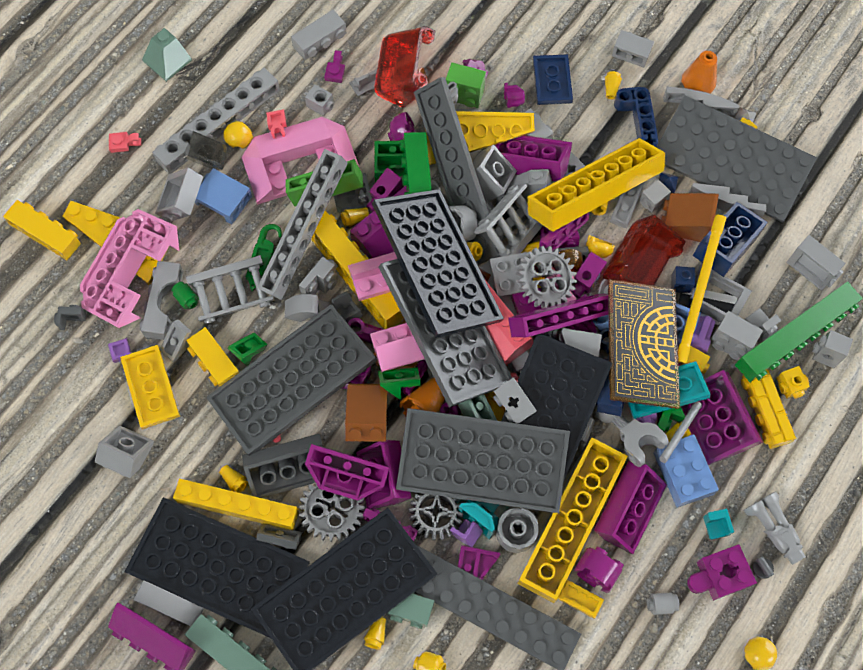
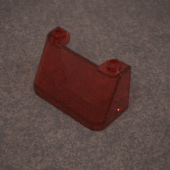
M423 26L391 33L383 38L374 86L375 92L379 97L402 108L416 99L414 92L428 84L426 76L417 70L421 44L432 43L435 39V30Z
M656 215L639 219L627 231L603 273V279H607L609 283L613 281L619 284L659 289L655 284L670 258L681 255L686 241Z

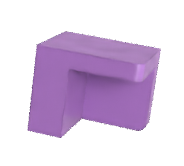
M466 519L458 530L453 527L450 529L456 539L469 547H473L483 533L476 522L473 521L471 523Z

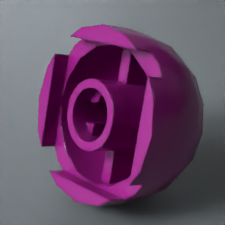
M402 112L391 120L389 125L390 132H388L390 141H400L403 139L404 133L415 132L414 122L408 112Z

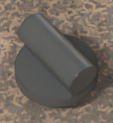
M762 556L754 562L753 572L757 577L767 579L774 575V566L770 560Z

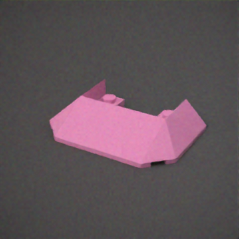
M324 117L284 128L285 137H282L280 132L275 134V139L272 138L271 132L255 136L242 155L257 205L287 196V176L282 163L315 153L319 160L324 149L342 156L346 161L355 159L359 166L345 126Z
M140 209L133 211L132 215L127 218L122 217L118 219L80 284V292L83 293L81 307L118 328L140 319L141 317L131 312L141 295L128 289L146 255L161 261L168 247L179 251L177 226Z
M395 252L348 265L359 301L391 292L379 269V265L397 259ZM407 323L370 334L382 372L425 359Z

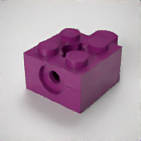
M740 544L698 560L696 563L700 571L692 574L687 580V586L691 592L700 594L709 590L713 601L757 584Z

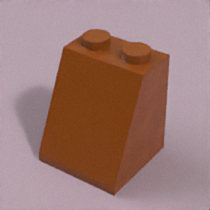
M671 193L668 200H664L662 208L665 211V215H662L660 219L661 234L700 242L712 228L719 194Z
M348 384L345 441L386 442L387 390L381 387L380 384Z

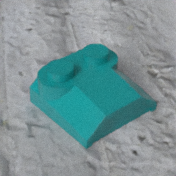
M468 500L466 503L460 504L458 511L463 513L462 518L471 523L473 521L476 522L482 529V534L490 540L498 528L499 518L494 513L485 511L483 505L478 501Z

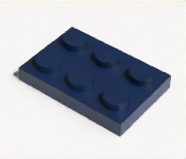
M568 54L533 56L537 105L573 103Z

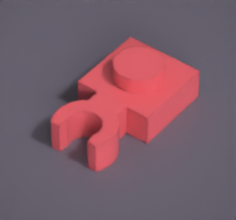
M284 109L267 112V124L272 138L275 139V134L278 132L282 134V137H285L284 127H287Z

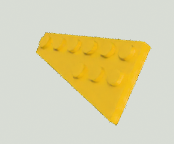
M456 111L469 153L535 131L534 113ZM426 132L430 166L436 164V160Z
M70 201L63 214V218L88 236L90 240L100 247L103 246L116 221L120 219V217L74 201ZM146 255L136 276L150 285L153 281V268L157 266L158 261Z

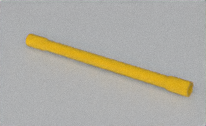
M716 214L714 217L707 250L682 340L675 358V362L680 364L687 363L703 297L720 236L726 222V217Z

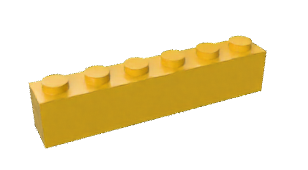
M180 478L173 499L180 504L294 530L299 514L298 508L295 506Z

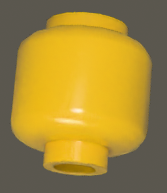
M425 651L420 657L417 656L415 658L413 668L416 670H446V663L441 655Z

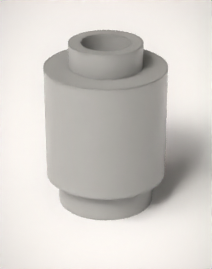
M671 592L650 594V597L647 599V609L653 615L673 614L674 611L679 610L678 596Z

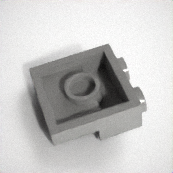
M322 257L299 284L301 294L319 295L320 290L325 294L329 289L332 290L337 284L339 272L336 268L338 265L333 260H327Z

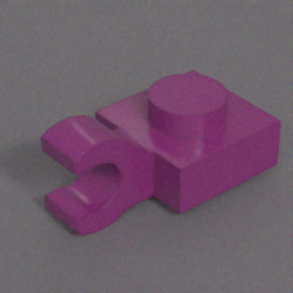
M335 50L333 63H327L324 76L325 81L342 83L345 72V64H341L343 56H341L342 51Z

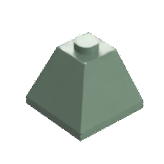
M163 28L151 38L142 61L167 82L190 63L192 58L178 39L167 29Z

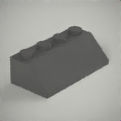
M320 434L265 448L250 456L248 454L242 455L243 467L252 496L264 498L315 483L305 462L311 444L323 447Z

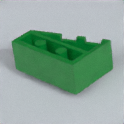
M375 141V183L387 168L398 176L405 174V169L401 168L403 151H400L399 141Z

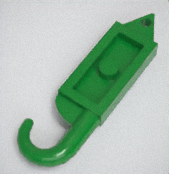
M267 224L261 229L251 257L261 256L263 262L259 269L261 278L274 254L273 243L266 239L268 231L274 229L278 232V237H282V230L276 224ZM248 269L245 277L253 292L256 286L252 287L255 283L252 272H249Z

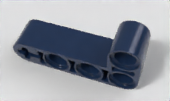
M645 87L622 88L618 90L614 100V107L618 111H632L637 139L641 138L646 142L648 140L649 144L657 147L658 135L649 90Z

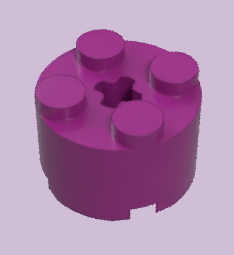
M589 547L585 550L574 571H578V577L595 588L596 585L601 586V591L610 593L622 573L624 564L617 559L608 557V553L600 547H596V549Z

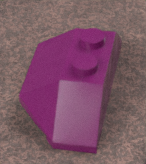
M313 444L310 446L305 462L319 489L354 500H360L382 489L390 468L370 460Z

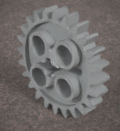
M544 246L532 249V252L526 253V257L521 258L523 264L517 266L521 269V271L516 273V275L521 277V279L516 281V283L522 284L519 290L525 291L523 297L529 296L528 303L535 301V307L541 304L543 309L547 306L565 303L567 298L572 297L569 291L575 290L572 284L576 283L577 280L572 279V276L576 275V272H571L574 265H568L570 258L564 259L565 253L558 254V248L553 251L551 246L546 249ZM551 264H554L555 271L552 269ZM534 265L538 268V273L534 270ZM557 274H560V275H561V277H554V278H551V279L545 278V279H540V280H536V281H532V279H531V278H539V277H542V276H544V277H549V276H553V275H557ZM555 282L558 284L559 289H556ZM538 284L541 286V292L537 288Z
M310 484L308 485L310 492L303 491V495L306 498H300V502L304 505L299 506V511L303 512L299 516L300 519H305L302 522L303 526L309 525L308 533L313 530L315 531L314 538L321 534L322 541L325 540L326 536L329 537L330 542L333 541L334 536L337 537L338 541H341L342 534L347 538L348 531L355 532L354 525L360 527V522L357 519H363V514L360 513L365 510V507L360 505L364 502L363 498L354 500L334 494L332 498L326 499L323 497V494L327 491L319 489L317 484L315 487ZM319 499V500H321L324 504H322V503H320V502H316V500ZM344 501H348L351 503V506L347 509H344L340 506V504ZM334 505L335 510L332 509L331 512H329L328 507L331 508ZM316 508L323 510L320 516H315L312 512ZM341 514L347 515L348 517L344 518ZM333 518H337L341 523L338 526H332L330 521Z

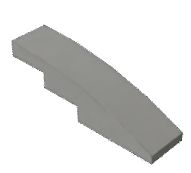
M667 87L663 96L664 102L680 103L684 95L730 117H735L739 109L738 104L727 99L687 88Z
M693 183L689 190V193L719 194L717 208L726 212L736 202L761 218L766 212V204L750 203L746 195L729 194L730 187Z

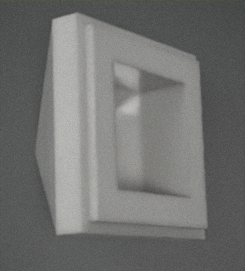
M739 107L735 119L740 121L744 117L753 122L756 113Z

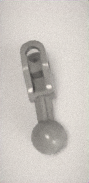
M596 405L595 414L597 418L604 423H613L620 429L621 440L624 442L625 455L637 467H641L645 463V454L641 450L642 446L652 444L659 449H663L669 444L667 435L656 424L649 422L641 423L636 419L628 422L622 415L620 417L597 412Z

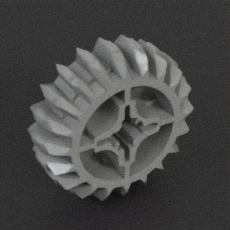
M421 493L422 496L415 494L417 501L411 500L410 502L415 508H409V513L414 515H411L409 520L416 521L412 524V527L417 528L420 526L418 529L419 535L425 531L424 538L427 539L429 534H432V540H436V535L439 534L440 539L443 540V533H446L448 537L451 536V531L449 530L451 527L458 530L454 524L461 525L462 523L458 519L463 517V513L458 511L460 504L457 503L460 499ZM434 498L431 506L420 508L425 501ZM440 499L448 502L452 511L448 510V508H443L440 504ZM436 504H438L437 509H439V512L441 513H438L435 522V516H433V513L431 514L430 512H434ZM420 515L430 518L432 527L426 525L421 520ZM452 517L448 524L438 528V523L441 519Z

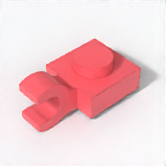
M127 132L109 134V150L111 153L129 151V146H141V138H139L138 133L130 135Z

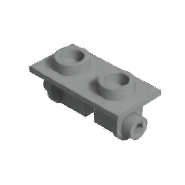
M377 67L372 72L357 79L354 78L349 84L356 95L360 96L387 83L388 79L384 75L386 73L385 69Z

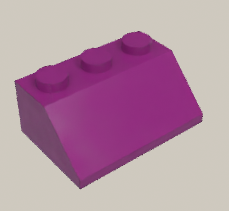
M400 440L376 442L356 452L357 457L390 467L384 487L365 497L366 506L369 510L396 505L412 498L410 491L396 490L402 452Z

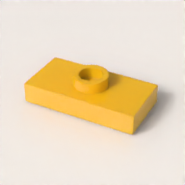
M566 580L557 598L593 619L596 618L604 599L569 580Z

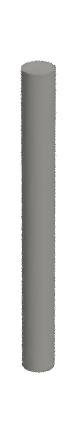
M695 402L661 454L659 458L661 462L666 463L702 407L700 402Z

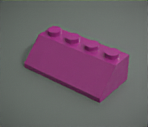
M524 135L496 144L495 147L517 170L515 175H520L529 170L548 169L552 181H558L567 172L572 142Z
M628 461L594 531L607 542L630 554H634L667 484L647 464L637 467L631 461Z
M118 602L115 605L108 628L113 630L111 635L121 641L126 638L130 641L129 646L138 652L141 649L148 652L147 658L156 663L158 660L165 663L163 668L166 670H184L196 650Z

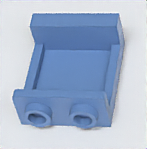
M213 168L210 173L205 175L195 204L198 206L202 204L224 216L226 222L232 225L252 198L249 187Z

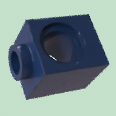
M676 266L671 274V291L690 293L695 285V267Z

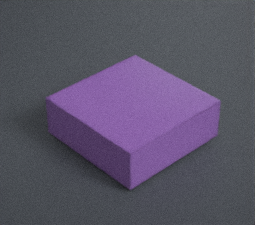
M127 338L108 344L114 363L120 362V357L132 353Z

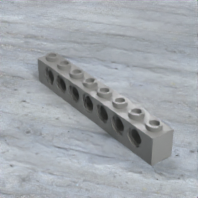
M265 68L256 71L251 78L243 81L239 87L227 93L223 99L214 103L210 109L201 113L191 123L186 124L181 131L173 134L169 140L157 146L152 152L155 160L168 174H172L220 137L228 124L241 121L279 92L278 80Z
M324 149L257 289L282 300L348 164L342 156Z

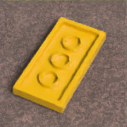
M155 345L120 357L141 429L180 417L159 346Z

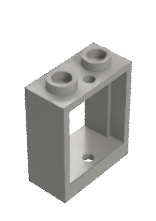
M190 168L169 174L155 214L161 216V219L167 222L190 216L203 176Z
M810 235L797 247L786 262L821 291L826 286L830 288L844 272L841 269L846 264Z
M711 269L708 283L738 298L731 310V313L738 316L752 291L727 277H722ZM694 290L693 294H692L691 297H690L691 299H693L695 290ZM702 301L700 312L721 322L726 313Z

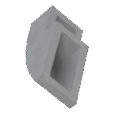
M144 580L134 598L136 602L188 626H192L204 610V608Z

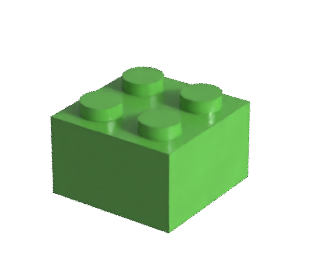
M451 62L446 82L447 85L450 82L457 84V103L471 108H479L484 93L486 71Z

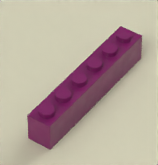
M595 294L509 317L511 337L526 338L612 314L613 294Z

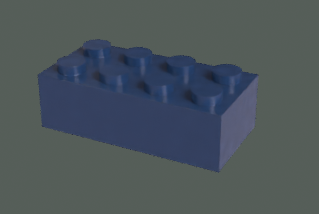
M738 202L724 215L726 222L712 265V270L722 277H725L757 240L768 223ZM711 230L700 241L692 255L702 263Z

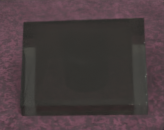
M193 131L183 158L220 171L224 168L227 145Z

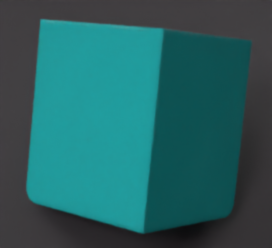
M727 509L708 512L703 516L710 540L727 537L734 533Z

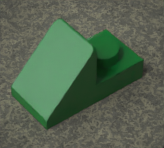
M252 333L229 345L228 349L242 363L248 366L252 357L264 351L268 344L256 333Z
M418 367L387 370L384 372L378 371L380 386L398 399H401L400 387L420 386Z
M681 407L661 412L657 426L663 432L669 430L672 421L680 423L684 420L685 414Z

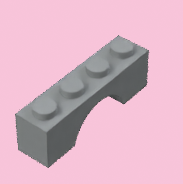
M158 261L157 266L153 268V282L148 288L149 299L144 305L145 316L140 321V330L145 338L164 340L172 323L169 317L161 312L160 307L164 296L172 290L175 284L182 280L184 271L180 263Z

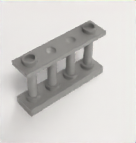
M526 183L511 186L507 190L508 193L488 216L478 223L479 226L474 231L475 234L487 233L499 251V257L521 253L543 226L528 215V204L521 195L527 187ZM515 200L527 216L525 225L512 207ZM506 211L518 228L516 236L502 217ZM496 222L509 240L506 247L492 228Z
M261 256L186 276L188 285L196 287L204 314L198 317L200 322L204 321V324L215 322V318L258 305L260 308L271 305L270 302L274 301L273 296L267 297L265 292L257 289L261 280L259 269L263 265ZM249 269V272H252L259 296L258 300L248 302L240 276L242 274L241 271ZM230 275L233 277L241 305L230 308L222 283L223 276ZM209 280L215 283L222 310L211 313L203 286L205 285L204 282Z

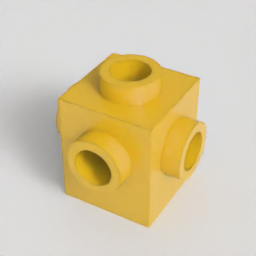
M800 366L783 371L776 378L779 383V390L785 395L786 399L802 397L810 387L808 377L803 374Z

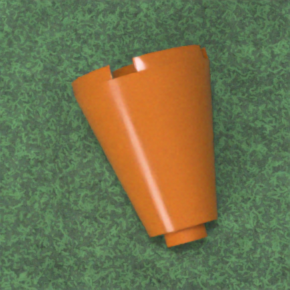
M703 51L684 71L681 79L684 88L709 94L713 92L717 84V56L714 52Z
M433 377L403 398L400 402V408L403 406L405 417H407L408 408L439 413L445 398Z

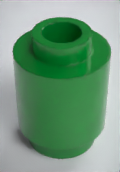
M178 282L173 286L171 290L173 297L184 309H193L198 305L199 297L187 283Z

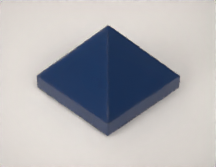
M661 172L659 180L671 193H675L678 176Z

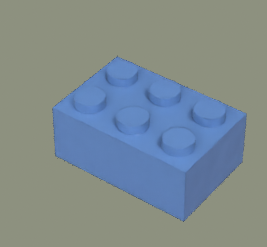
M695 435L682 438L666 463L659 460L666 447L663 449L656 448L653 452L676 508L712 496L719 490Z

